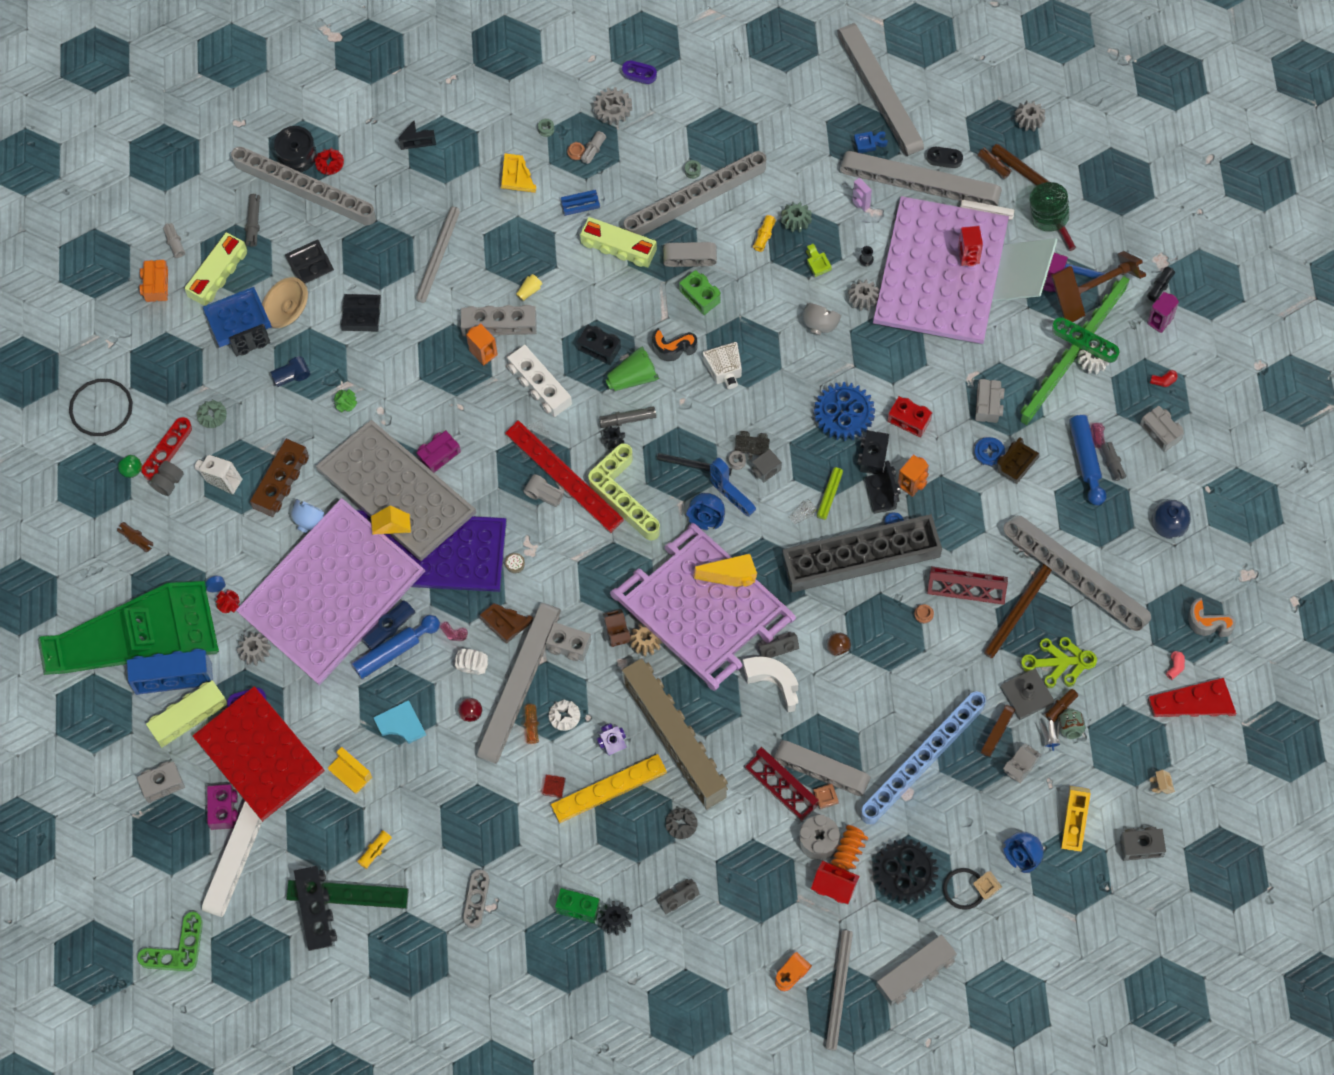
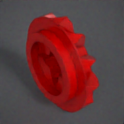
M332 148L329 150L323 149L321 153H318L315 165L319 172L332 175L342 169L344 158L339 150H333ZM331 157L332 161L328 166L326 160Z

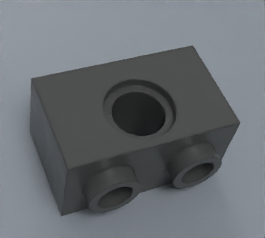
M1147 827L1140 831L1131 828L1122 832L1120 836L1123 861L1161 858L1166 853L1163 828ZM1143 839L1148 845L1141 846L1138 840Z

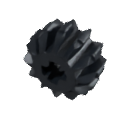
M612 901V907L605 904V910L599 911L602 917L598 918V922L603 923L601 929H607L608 935L615 931V936H619L618 930L626 933L625 926L631 927V922L628 921L632 919V914H628L630 908H623V902L616 906L615 901ZM614 915H617L618 918L616 922H613Z

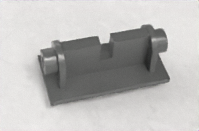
M795 632L777 636V641L773 637L770 643L761 640V643L757 644L759 651H761V656L768 658L799 649L798 636Z
M686 879L675 886L678 892L674 893L672 889H669L659 895L657 901L660 906L662 905L665 915L700 895L696 882L692 879Z

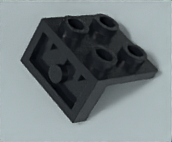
M264 324L229 337L236 357L246 355L257 348H264L267 344L271 343Z
M885 461L884 473L865 477L874 514L895 510L897 502H900L899 483H895V468L890 465L889 461Z

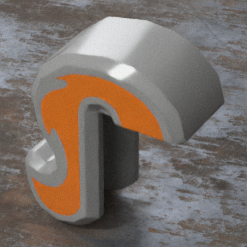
M1202 597L1192 603L1188 612V622L1196 634L1207 636L1216 630L1219 631L1220 637H1227L1232 634L1236 625L1233 616H1204Z

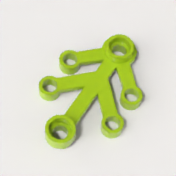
M1063 637L1059 642L1060 649L1069 650L1076 656L1068 657L1055 647L1049 639L1045 638L1040 642V649L1044 652H1050L1056 658L1036 659L1033 655H1025L1022 658L1021 667L1024 671L1028 672L1039 667L1058 666L1044 681L1047 688H1054L1057 679L1069 665H1077L1072 673L1067 674L1064 678V684L1067 687H1072L1084 669L1090 670L1096 666L1097 657L1092 651H1082L1071 643L1068 637ZM1066 641L1069 645L1063 646L1062 642ZM1048 643L1049 647H1043L1042 644ZM1088 658L1090 663H1085L1083 659ZM1030 662L1032 666L1027 667L1025 663ZM1072 678L1073 682L1069 683L1066 679ZM1051 679L1054 681V683L1048 684L1047 680Z

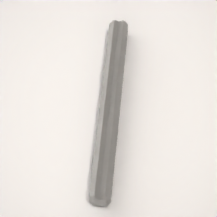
M452 206L449 210L416 295L418 302L425 303L460 214L457 207Z
M843 930L841 935L826 1049L836 1051L853 936V932L849 930Z

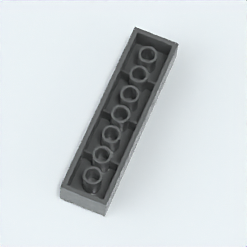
M932 514L782 549V560L790 589L793 593L940 558L942 546Z

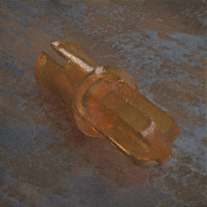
M534 704L525 705L526 723H524L527 744L539 743V722H537L536 706Z

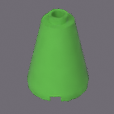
M642 346L607 374L606 383L610 390L614 388L615 391L654 382L660 378L654 370L655 367L649 355Z

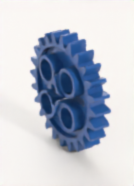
M843 382L842 387L835 383L834 389L829 385L828 392L822 390V396L818 395V402H815L816 409H814L815 421L819 422L818 428L824 427L823 433L829 431L830 438L834 434L837 440H839L840 436H843L844 441L847 440V436L854 440L855 434L861 437V431L867 433V427H872L871 421H874L875 415H873L875 414V408H872L874 407V401H870L871 395L865 396L866 389L860 392V385L853 388V383H850L849 387H846L845 382ZM845 397V398H847L848 400H847V401H842V400H840V398ZM859 409V410H861L862 412H861V413H856V412H854V410ZM834 410L835 413H828L827 411ZM841 422H848L849 425H842Z

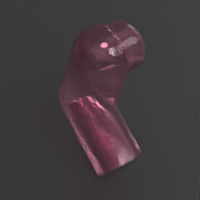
M444 622L440 626L441 630L451 641H464L467 638L468 631L463 627L454 630L448 622Z

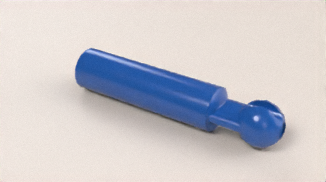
M1077 415L1069 419V424L1083 481L1089 483L1090 486L1088 500L1094 505H1101L1106 500V492L1099 486L1098 482L1102 478L1088 417L1087 415Z
M434 615L425 616L422 619L421 625L416 629L406 628L351 663L354 670L361 679H364L417 645L421 635L437 632L440 627V621Z

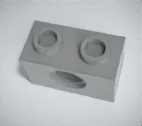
M174 761L162 763L159 768L146 770L137 777L148 804L185 788ZM159 778H165L161 784H156Z

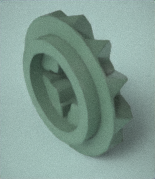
M215 400L205 401L203 405H199L198 412H196L199 423L206 428L220 426L227 417L224 405ZM208 409L214 412V419L208 415Z

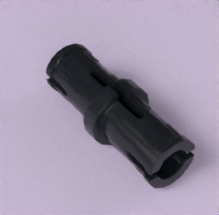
M1165 267L1159 278L1155 279L1154 286L1147 294V298L1150 301L1156 302L1162 292L1168 288L1169 281L1175 275V271L1171 267Z

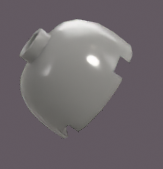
M807 303L803 319L806 326L811 328L810 332L820 336L821 332H832L837 327L842 315L833 310L829 311L825 307Z

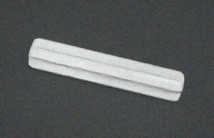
M962 200L960 206L962 208L1009 216L1008 220H1012L1014 217V210L967 200Z

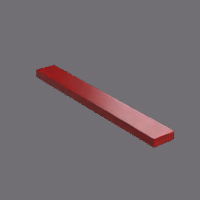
M519 420L505 432L507 437L608 532L612 533L624 521L608 503Z

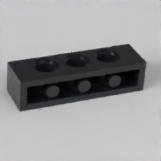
M312 866L294 870L308 951L335 946L337 933L335 929H332L331 925L334 917L332 909H328L327 901H330L328 889L324 888V881H326L324 869L321 870V866ZM315 882L318 888L315 893L311 894L308 891V886L310 883ZM319 902L321 911L315 914L312 911V905ZM319 922L325 925V930L321 934H318L315 929Z

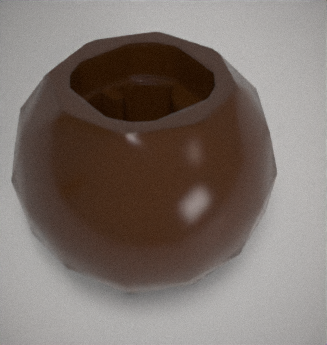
M834 633L827 639V650L834 656L842 655L851 648L850 639L844 633Z

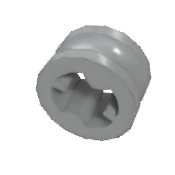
M741 451L732 452L729 456L730 467L734 470L742 469L746 464L745 454ZM734 458H741V463H734Z

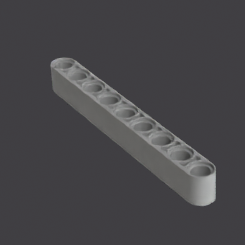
M852 23L838 29V37L904 154L909 156L924 150V144L857 25Z
M236 147L231 152L235 167L241 171L363 225H371L376 220L374 207L369 202L244 147Z
M761 151L753 152L628 216L624 220V230L642 236L755 178L766 170V155Z
M852 151L844 153L840 171L849 176L958 201L967 200L998 206L1002 191L1001 187L996 184Z
M1017 515L1004 525V532L1009 538L1130 629L1140 631L1150 622L1151 614L1146 608L1024 517Z
M543 602L540 604L479 747L478 758L495 764L499 761L545 652L546 641L553 623H557L560 616V608Z

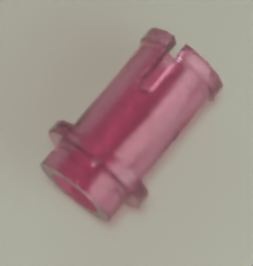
M1094 423L1090 428L1093 434L1095 448H1101L1103 444H1106L1104 437L1105 426L1102 423Z

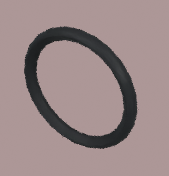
M968 868L956 869L949 873L944 880V896L955 908L963 910L972 909L978 906L984 898L980 895L979 899L971 905H959L949 897L947 884L952 876L961 872L970 873L977 879L981 876Z

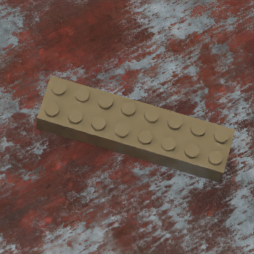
M641 658L622 670L623 684L707 810L727 798L728 788L726 785L728 782L723 774L719 775L716 771L717 765L712 758L708 759L706 756V749L701 741L697 742L694 736L696 734L690 725L687 727L685 724L683 713L680 710H676L673 706L675 702L671 695L665 694L663 690L664 685L659 678L656 679L652 674L654 670L649 662L645 663Z

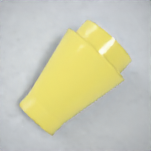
M531 274L530 277L527 276L516 295L522 301H525L540 290V286L543 283L535 275Z

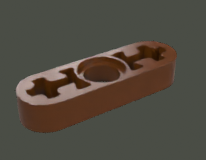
M1009 705L1005 706L981 751L982 754L991 757L1016 710Z

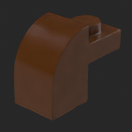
M622 609L603 613L611 647L630 643L631 637Z

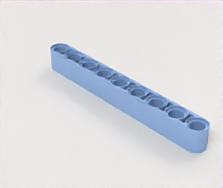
M972 692L863 805L861 819L864 823L869 825L876 823L981 714L986 703L983 693ZM978 700L981 705L975 706L971 701ZM966 714L968 718L963 720L958 715ZM947 727H951L955 730V732L948 733L945 729ZM939 741L942 746L935 747L932 742ZM926 755L929 759L922 761L919 756ZM912 768L916 773L910 775L905 770ZM894 782L901 783L902 787L897 789L894 788L892 784ZM886 796L889 801L881 802L879 797ZM867 810H873L875 812V815L870 817L867 816L865 812Z

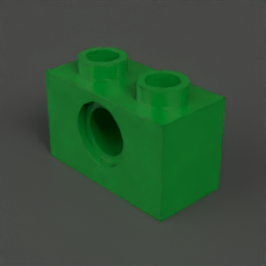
M560 888L555 910L557 914L595 924L601 905L600 898Z

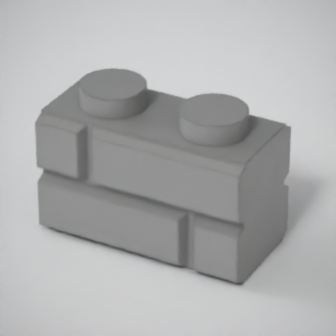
M985 379L978 381L976 421L997 423L999 416H1003V405H1000V399H1004L1005 388H1001V381Z
M1157 406L1143 416L1140 423L1164 452L1179 443L1184 435L1182 426L1179 423H1175L1171 419L1170 413L1166 409L1163 410L1160 406Z

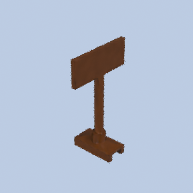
M1122 251L1117 254L1120 262L1118 268L1079 287L1077 286L1072 266L1052 274L1063 318L1074 322L1086 316L1080 295L1091 288L1120 274L1125 275L1129 273L1139 279L1146 277V273L1139 270L1138 266L1143 263L1142 259Z

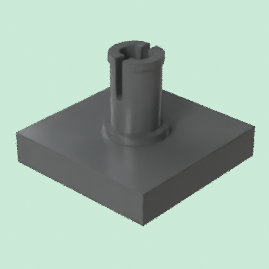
M1036 668L1002 684L1000 687L1011 707L1016 709L1015 714L1019 720L1055 702Z

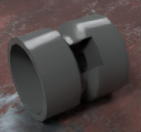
M163 461L158 468L159 474H154L149 485L162 495L170 496L175 488L174 483H178L181 480L184 472L173 463Z

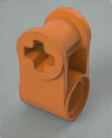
M795 952L778 971L775 980L776 987L780 991H789L799 979L804 977L812 965L798 952ZM786 977L788 978V982H787V981L781 982V979H782V978H783V979H785Z

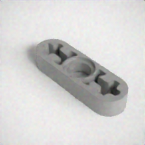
M477 870L471 876L464 912V922L471 929L478 928L483 921L490 884L489 875L484 870ZM483 876L486 881L481 882V890L477 889L478 882L475 879ZM475 894L481 895L483 898L482 902L473 904L471 902L472 896ZM469 907L476 909L475 915L478 920H474V923H471L470 919H468L473 914V910L469 909Z

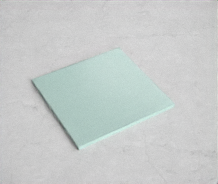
M1053 238L1004 245L992 302L1041 296L1058 239Z

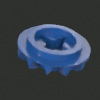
M986 437L976 444L974 454L983 465L992 466L997 464L1001 455H1005V447L998 439ZM988 446H990L991 451L994 452L992 453L991 458L988 455V453H985L987 452Z

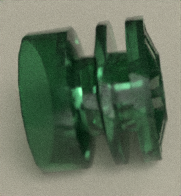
M1055 182L1039 184L1032 190L1029 201L1033 224L1040 230L1051 232L1064 227L1070 217L1067 190Z

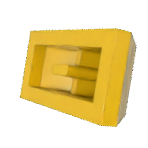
M391 505L371 516L372 535L411 533L410 514Z

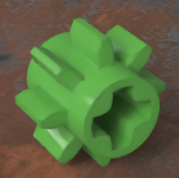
M350 389L347 391L339 390L334 396L335 408L340 412L344 410L352 411L357 404L355 393Z

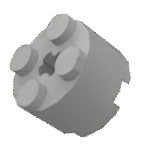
M817 815L804 822L800 829L799 841L800 848L810 859L826 860L837 851L840 832L833 820L825 815ZM816 836H822L823 840L820 838L817 840Z

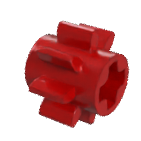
M232 590L221 591L216 596V606L222 613H230V611L235 613L240 607L238 605L240 603L239 596Z

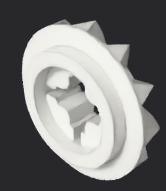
M562 700L556 702L550 708L549 720L558 730H570L580 720L579 708L572 701ZM568 709L570 717H564L561 721V714L559 712L564 713Z

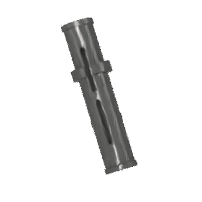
M256 194L249 195L248 220L245 225V230L247 231L245 244L248 246L250 242V247L257 246L258 231H260L258 221L261 197L257 195L256 198Z
M653 406L599 416L601 428L616 425L619 427L622 424L657 418Z

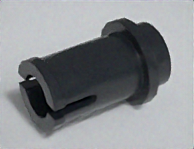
M864 246L863 250H861L862 254L859 257V262L867 267L872 265L874 261L872 256L873 249L870 246Z

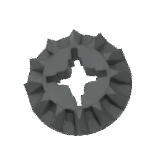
M679 807L674 811L672 810L666 818L668 833L677 839L691 837L698 826L695 814L688 808ZM683 817H685V823L687 825H683L682 827H680V830H678L679 827L676 821H680Z

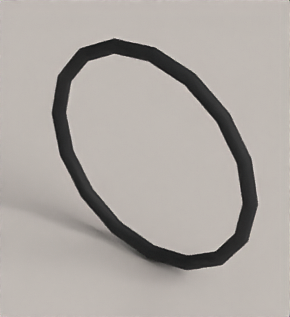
M95 379L86 382L76 390L70 400L69 415L72 423L80 432L90 436H107L117 432L127 423L132 414L133 401L130 392L121 383L112 379ZM98 382H110L119 386L126 393L129 401L128 414L124 421L115 429L104 433H95L83 429L75 421L73 415V404L78 394L87 386Z

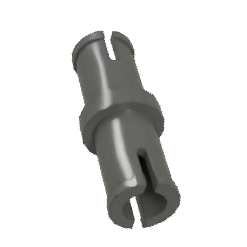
M1107 442L1108 445L1103 444L1101 449L1107 459L1106 464L1111 468L1115 481H1120V476L1124 479L1127 475L1120 463L1121 458L1117 456L1113 443Z

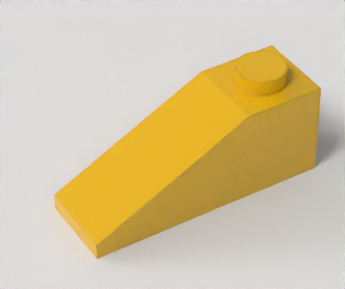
M746 554L695 566L693 577L702 581L734 587H746L755 583L757 571L751 555Z
M1069 786L1061 849L1082 852L1091 795L1089 788Z

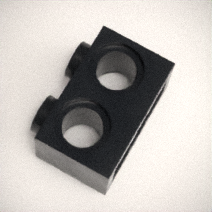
M587 324L577 341L578 351L611 366L621 349V341L616 335L605 333L601 328ZM595 338L596 340L589 341L588 339ZM612 346L610 349H605L604 347Z

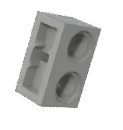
M554 622L546 641V647L554 655L562 654L572 661H584L591 643V634ZM556 638L564 639L561 643L554 642ZM575 644L582 645L580 649L572 648Z

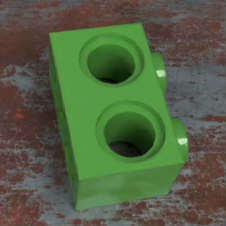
M697 270L693 271L679 283V291L703 315H706L721 303V292L716 286H712L707 277L702 273L700 274ZM693 284H698L699 286H698V287H693V286H691V285H693Z

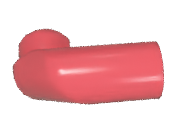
M1174 651L1171 654L1173 667L1166 672V676L1170 680H1173L1185 669V656L1182 652Z

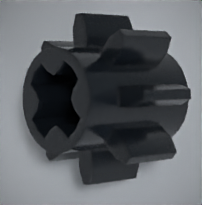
M610 426L608 431H603L605 437L602 438L603 444H608V449L625 444L623 440L625 432L620 433V427L612 428Z

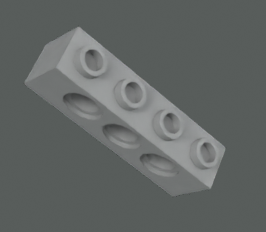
M505 305L503 307L485 306L476 308L468 306L461 308L462 336H466L472 327L478 326L480 323L491 335L537 334L536 307L531 305L514 307Z

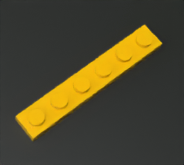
M659 754L556 801L551 804V807L560 824L666 774L667 770Z

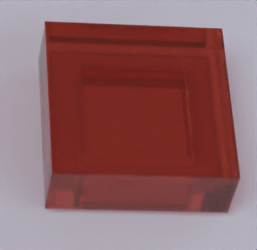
M546 775L542 794L544 796L562 798L566 778Z

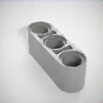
M712 242L665 244L663 247L664 265L668 267L713 266L717 263V246Z

